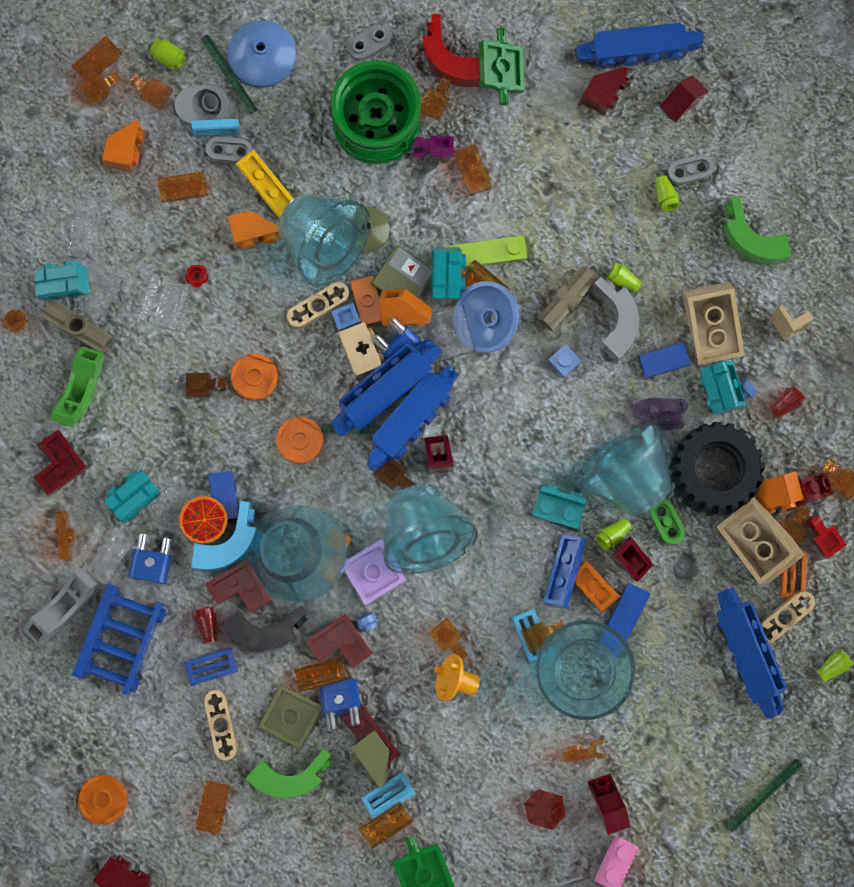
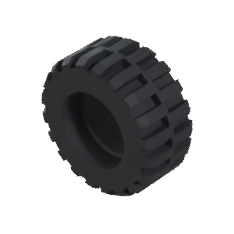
M713 422L711 425L707 423L700 425L697 429L691 430L680 441L672 454L673 458L669 469L672 472L670 481L676 487L674 491L677 496L680 494L684 499L682 502L686 506L691 505L693 511L697 513L705 512L707 516H714L715 514L724 516L731 512H736L756 496L760 490L759 486L763 483L764 476L762 472L765 470V462H761L763 453L761 449L757 450L755 447L756 440L753 437L749 439L745 435L747 431L744 429H735L734 424L727 423L726 425H721V422ZM719 448L728 452L734 458L738 467V478L732 487L724 491H715L706 487L699 480L695 471V462L699 454L704 450Z

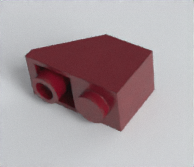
M622 67L594 75L583 94L581 103L606 115L609 109L613 110L619 100L616 96L618 91H624L630 80L627 77L629 69Z
M825 472L799 479L804 499L795 502L796 507L786 510H793L833 495L831 482L826 477Z
M611 774L587 781L607 835L631 827L626 806Z
M118 855V857L110 856L93 880L99 887L153 886L149 882L151 877L140 869L136 872L129 867L131 862L122 855Z

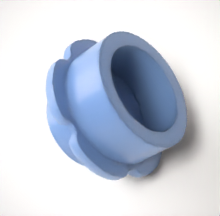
M745 378L740 382L744 398L746 399L750 396L751 399H754L753 396L758 391Z
M374 612L366 613L356 619L357 629H363L364 632H368L377 627L376 622L379 621V618L375 617Z

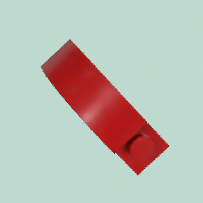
M431 14V22H427V36H423L422 44L424 56L429 67L438 77L452 85L479 87V57H459L450 53L442 42L441 14Z

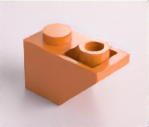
M135 120L107 137L102 157L105 167L133 172L134 165L139 163V143L142 144L145 137V130H143L140 121Z
M251 210L228 216L236 249L248 250L255 247V244L262 242L264 244H271L276 242L277 238L282 237L279 226Z
M407 289L382 290L378 299L383 326H391L389 324L391 320L399 327L392 320L394 317L402 325L413 324L421 326L429 323L433 313L430 306Z
M796 471L763 480L756 499L769 513L776 512L775 507L781 506L782 510L796 507L795 502L804 499Z

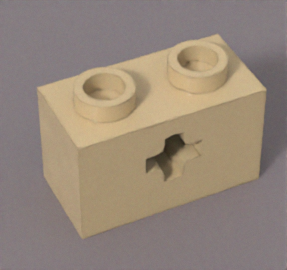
M365 322L338 332L340 342L356 380L368 376L385 362L381 349L376 350L372 341L373 337L376 339L371 327L367 328ZM363 346L367 354L363 355L362 352H359V347Z

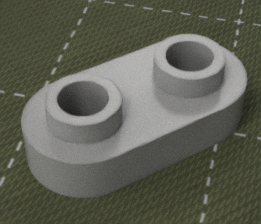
M377 25L354 37L348 44L350 57L355 61H365L385 50L391 43V33L385 26ZM377 34H382L384 37L378 39L375 36ZM357 45L364 46V48L361 50H358L355 47Z
M214 137L206 145L208 157L212 161L236 164L244 157L237 154L240 150L246 152L244 156L253 150L247 140ZM221 148L222 152L220 154H216L214 152L215 149Z
M697 155L677 160L670 165L667 176L669 181L675 185H684L704 180L712 174L714 163L707 155ZM697 166H703L705 171H699ZM680 171L683 176L677 177L675 172Z

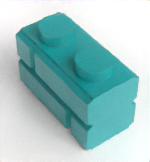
M432 247V298H460L461 291H465V277H461V268H466V254H462L459 247Z
M65 261L63 266L44 264L43 269L34 271L37 298L54 300L90 293L88 268L79 264V261Z
M721 361L700 370L702 375L700 376V383L708 394L707 406L714 415H723L747 406L733 361Z
M142 469L139 472L136 470L132 471L125 477L126 482L120 487L116 485L106 493L107 498L104 501L123 524L130 521L162 494Z

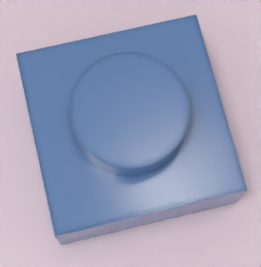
M353 302L331 311L339 332L361 324Z
M565 344L548 359V362L565 378L581 363V360Z

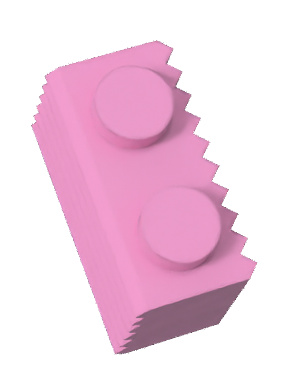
M614 836L594 881L605 887H622L621 883L624 882L623 878H626L625 874L628 873L627 869H630V864H633L632 860L635 859L634 855H637L638 846L618 836Z

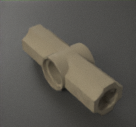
M582 266L568 284L565 283L552 298L553 301L538 317L537 320L541 325L553 332L568 314H572L583 301L584 295L598 280L595 273L591 269Z
M52 300L43 310L41 316L43 319L94 350L104 353L111 345L112 335L85 320L82 315L75 314L56 301ZM75 323H83V327L80 331H72V327Z

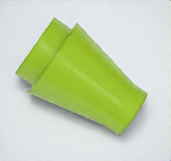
M663 175L656 178L658 207L662 208L663 212L677 209L680 206L679 201L681 198L669 181L668 176Z
M615 263L606 276V279L620 288L625 286L627 290L633 293H637L642 285V281L623 264Z
M622 518L599 530L596 540L605 551L614 550L632 527L625 518Z
M840 649L838 652L835 650L816 672L824 682H827L829 679L849 671V667L854 663L843 649Z

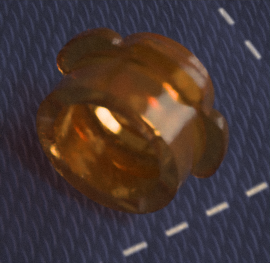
M21 310L9 311L5 316L4 326L13 333L20 332L21 329L27 326L25 313Z

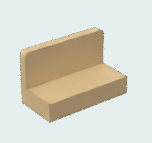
M783 305L779 306L770 316V320L784 341L803 331L814 320L809 311L792 320Z

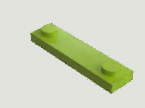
M524 235L443 246L445 248L459 247L462 254H466V268L527 260Z

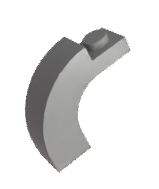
M600 277L594 283L592 290L612 308L616 317L615 329L601 343L600 348L617 363L628 352L635 340L639 327V313L634 298L625 286L617 293L615 291L616 287L611 281Z
M79 567L72 573L58 595L30 618L23 631L41 647L79 613L93 596V589L97 583Z

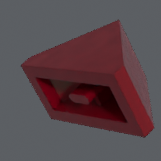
M692 75L675 87L660 105V108L676 123L709 91Z
M448 435L424 438L429 474L453 472L454 465Z
M630 536L610 556V559L636 582H639L653 566L652 562Z

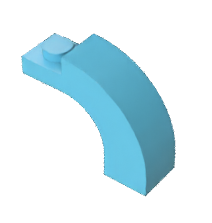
M240 501L237 526L234 534L228 541L216 546L194 545L191 565L193 570L204 572L224 570L235 565L247 555L254 544L258 531L256 527L249 526V523H253L255 509H251L252 505L250 502Z

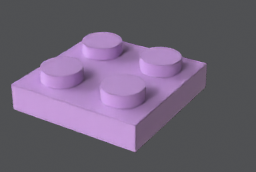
M382 539L340 564L365 606L407 581Z

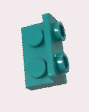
M546 484V487L541 486L539 489L532 517L578 530L587 500L583 499V495L580 493L569 491V494L560 492L559 487Z

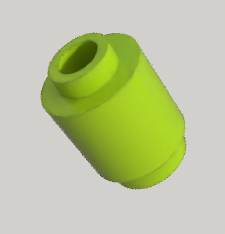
M158 38L151 46L150 55L153 56V59L172 71L177 68L180 69L186 60L184 50L166 39L161 40Z

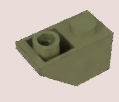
M373 731L351 748L354 753L350 756L358 767L363 765L368 773L365 777L374 788L378 785L381 789L385 785L390 751L376 731Z

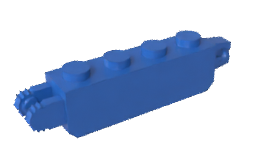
M681 23L597 32L594 36L593 42L577 45V61L594 62L595 67L601 66V68H611L616 64L632 66L643 61L656 63L661 59L677 61L685 57L688 51L699 50L705 36L700 31H686L685 26Z
M429 339L423 340L416 347L411 344L403 345L339 400V407L342 411L330 423L334 430L342 436L355 427L361 430L370 425L374 418L381 412L389 409L394 401L400 396L405 395L414 384L422 380L432 370L430 364L439 357L441 353L440 347L436 346L435 342Z
M446 366L437 375L435 373H427L373 435L371 442L373 451L367 461L369 470L375 472L386 461L391 464L395 458L397 460L402 458L407 451L406 445L410 441L414 443L422 434L420 429L426 423L429 426L437 416L435 413L440 406L444 408L451 400L452 386L459 375L450 366Z
M733 587L717 593L721 611L716 613L719 626L724 631L729 650L733 653L737 663V670L745 683L747 695L751 698L753 704H759L766 719H773L774 716L781 715L785 709L780 694L785 692V681L754 605L748 601L742 603Z

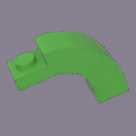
M741 196L731 197L725 206L726 217L730 221H726L723 230L733 249L742 257L758 264L776 265L787 263L791 258L787 234L773 237L756 234L750 229L745 220Z
M83 346L79 349L73 359L71 375L61 400L52 410L50 420L74 427L76 422L80 423L89 408L100 377L104 353Z
M323 749L305 771L294 776L279 774L264 760H261L245 779L256 789L267 795L279 798L297 797L315 789L323 781L316 774L318 771L323 774L332 762L329 759L332 755L326 749Z

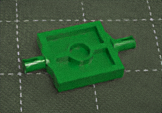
M500 27L496 29L497 41L482 40L479 42L480 87L498 91L499 105L506 106L509 104L508 92L520 94L525 91L523 47L507 42L506 28Z
M414 834L410 836L413 845H411L409 837L404 838L410 852L404 857L392 861L401 887H455L439 844L428 848H419Z

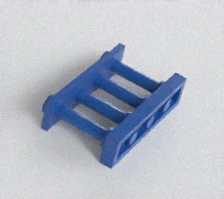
M107 583L72 676L80 679H85L86 675L90 676V674L124 686L122 694L130 696L131 692L135 693L138 688L140 679L137 676L157 624H161L164 620L166 610L163 608L165 605L157 601L155 608L124 598L121 596V593H118L120 588ZM118 605L151 617L147 630L144 631L113 620L112 616H109L112 607H117ZM109 628L142 640L138 653L135 654L103 642V639H101L103 630H108ZM100 651L133 663L129 677L94 665L92 659L95 652L99 653Z

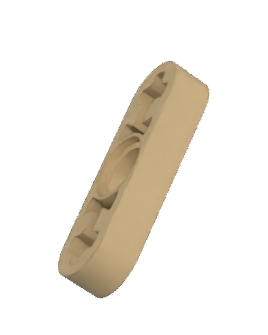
M341 282L333 283L295 305L287 313L289 325L294 329H302L342 306L349 299L348 287ZM335 289L343 290V298L334 297L331 299L332 305L329 306V302L324 295L328 294V298L334 296ZM315 300H322L325 303V308L322 311L316 312L312 309L311 305ZM308 306L309 313L312 315V317L309 318L307 313L302 316V322L299 323L297 320L292 321L294 319V313L297 312L299 315H301L306 312L304 307Z
M805 590L797 591L761 621L762 627L766 629L773 626L770 623L772 619L776 625L781 627L779 631L775 627L770 630L771 636L767 638L769 644L776 641L813 610L815 598L811 593ZM800 596L808 597L809 599L806 601L808 606H799L796 610L800 613L796 616L795 611L788 606L792 603V606L796 607L800 603L798 599ZM784 610L789 611L791 614V620L786 624H782L778 620L779 613Z
M212 690L206 694L204 704L216 756L221 760L228 761L233 759L238 751L229 706L224 693ZM216 694L218 698H222V702L219 703V710L223 711L225 709V715L211 716V712H216L215 706L209 704V701L213 699L212 695ZM219 718H224L228 723L227 730L222 733L217 732L214 728V723ZM230 733L231 739L226 738L228 746L233 747V750L229 752L230 756L226 757L225 753H220V748H223L222 740L217 742L216 736L223 737Z

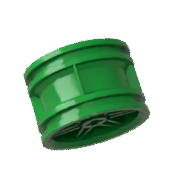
M372 60L352 66L337 80L331 97L334 135L344 152L353 159L374 165L387 164L405 155L414 145V138L418 137L421 112L420 92L409 73L393 63ZM380 89H385L387 91V94L385 95L383 93H379L378 91ZM359 94L364 95L361 101L356 100V96ZM399 105L403 107L402 112H397L395 109ZM349 118L355 119L357 121L355 123H351L349 121ZM388 129L395 130L397 132L395 134H390L388 132ZM371 131L374 133V137L372 139L366 138V136L370 134Z

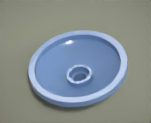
M265 20L253 21L240 27L232 36L227 50L229 66L234 75L243 83L260 88L271 87L285 80L292 72L297 56L296 46L290 33L281 25ZM263 45L265 49L259 51L257 47Z
M490 281L478 282L468 287L461 294L454 309L453 321L457 336L465 346L477 352L489 353L503 348L513 338L519 323L518 304L513 294L503 285ZM493 314L496 317L494 322L491 320Z

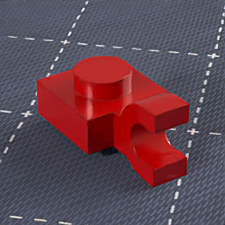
M819 515L813 516L806 521L808 526L817 534L812 540L825 559H828L847 545L834 525L826 528Z

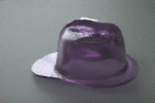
M647 398L635 403L632 407V414L639 420L651 421L657 430L668 432L684 428V413L688 408V403L686 400L678 398Z

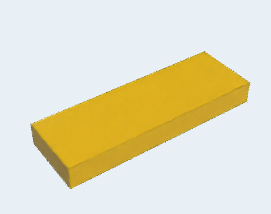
M254 149L235 164L279 220L298 205Z

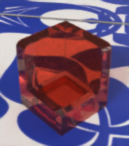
M539 789L524 803L528 822L537 826L553 830L566 816L562 796Z

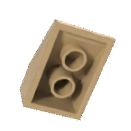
M729 282L683 291L686 316L698 365L745 356L734 287Z
M755 497L717 526L718 530L759 585L769 584L805 556L788 532Z

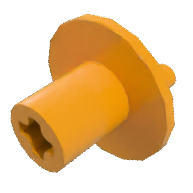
M450 654L445 658L441 666H435L434 672L438 673L435 690L440 701H450L457 692L474 695L477 692L480 682L479 676L464 671L463 660L459 655Z

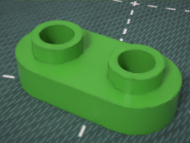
M666 499L654 501L650 506L649 515L661 539L668 545L680 543L685 536V528L672 503ZM658 508H663L665 510L664 516H659L657 514ZM669 529H673L676 532L675 537L668 535Z

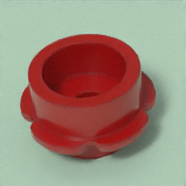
M192 265L187 269L185 280L188 284H192V287L198 288L208 281L209 276L204 266Z

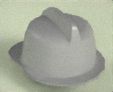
M215 85L193 86L183 89L177 95L175 109L178 116L188 123L196 120H219L227 115L229 100L226 93Z

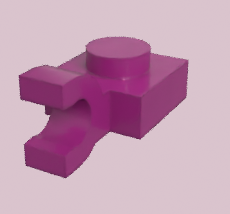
M431 135L430 139H424L423 137L414 138V146L422 147L420 149L414 148V158L423 157L427 152H430V156H437L439 158L454 157V136Z

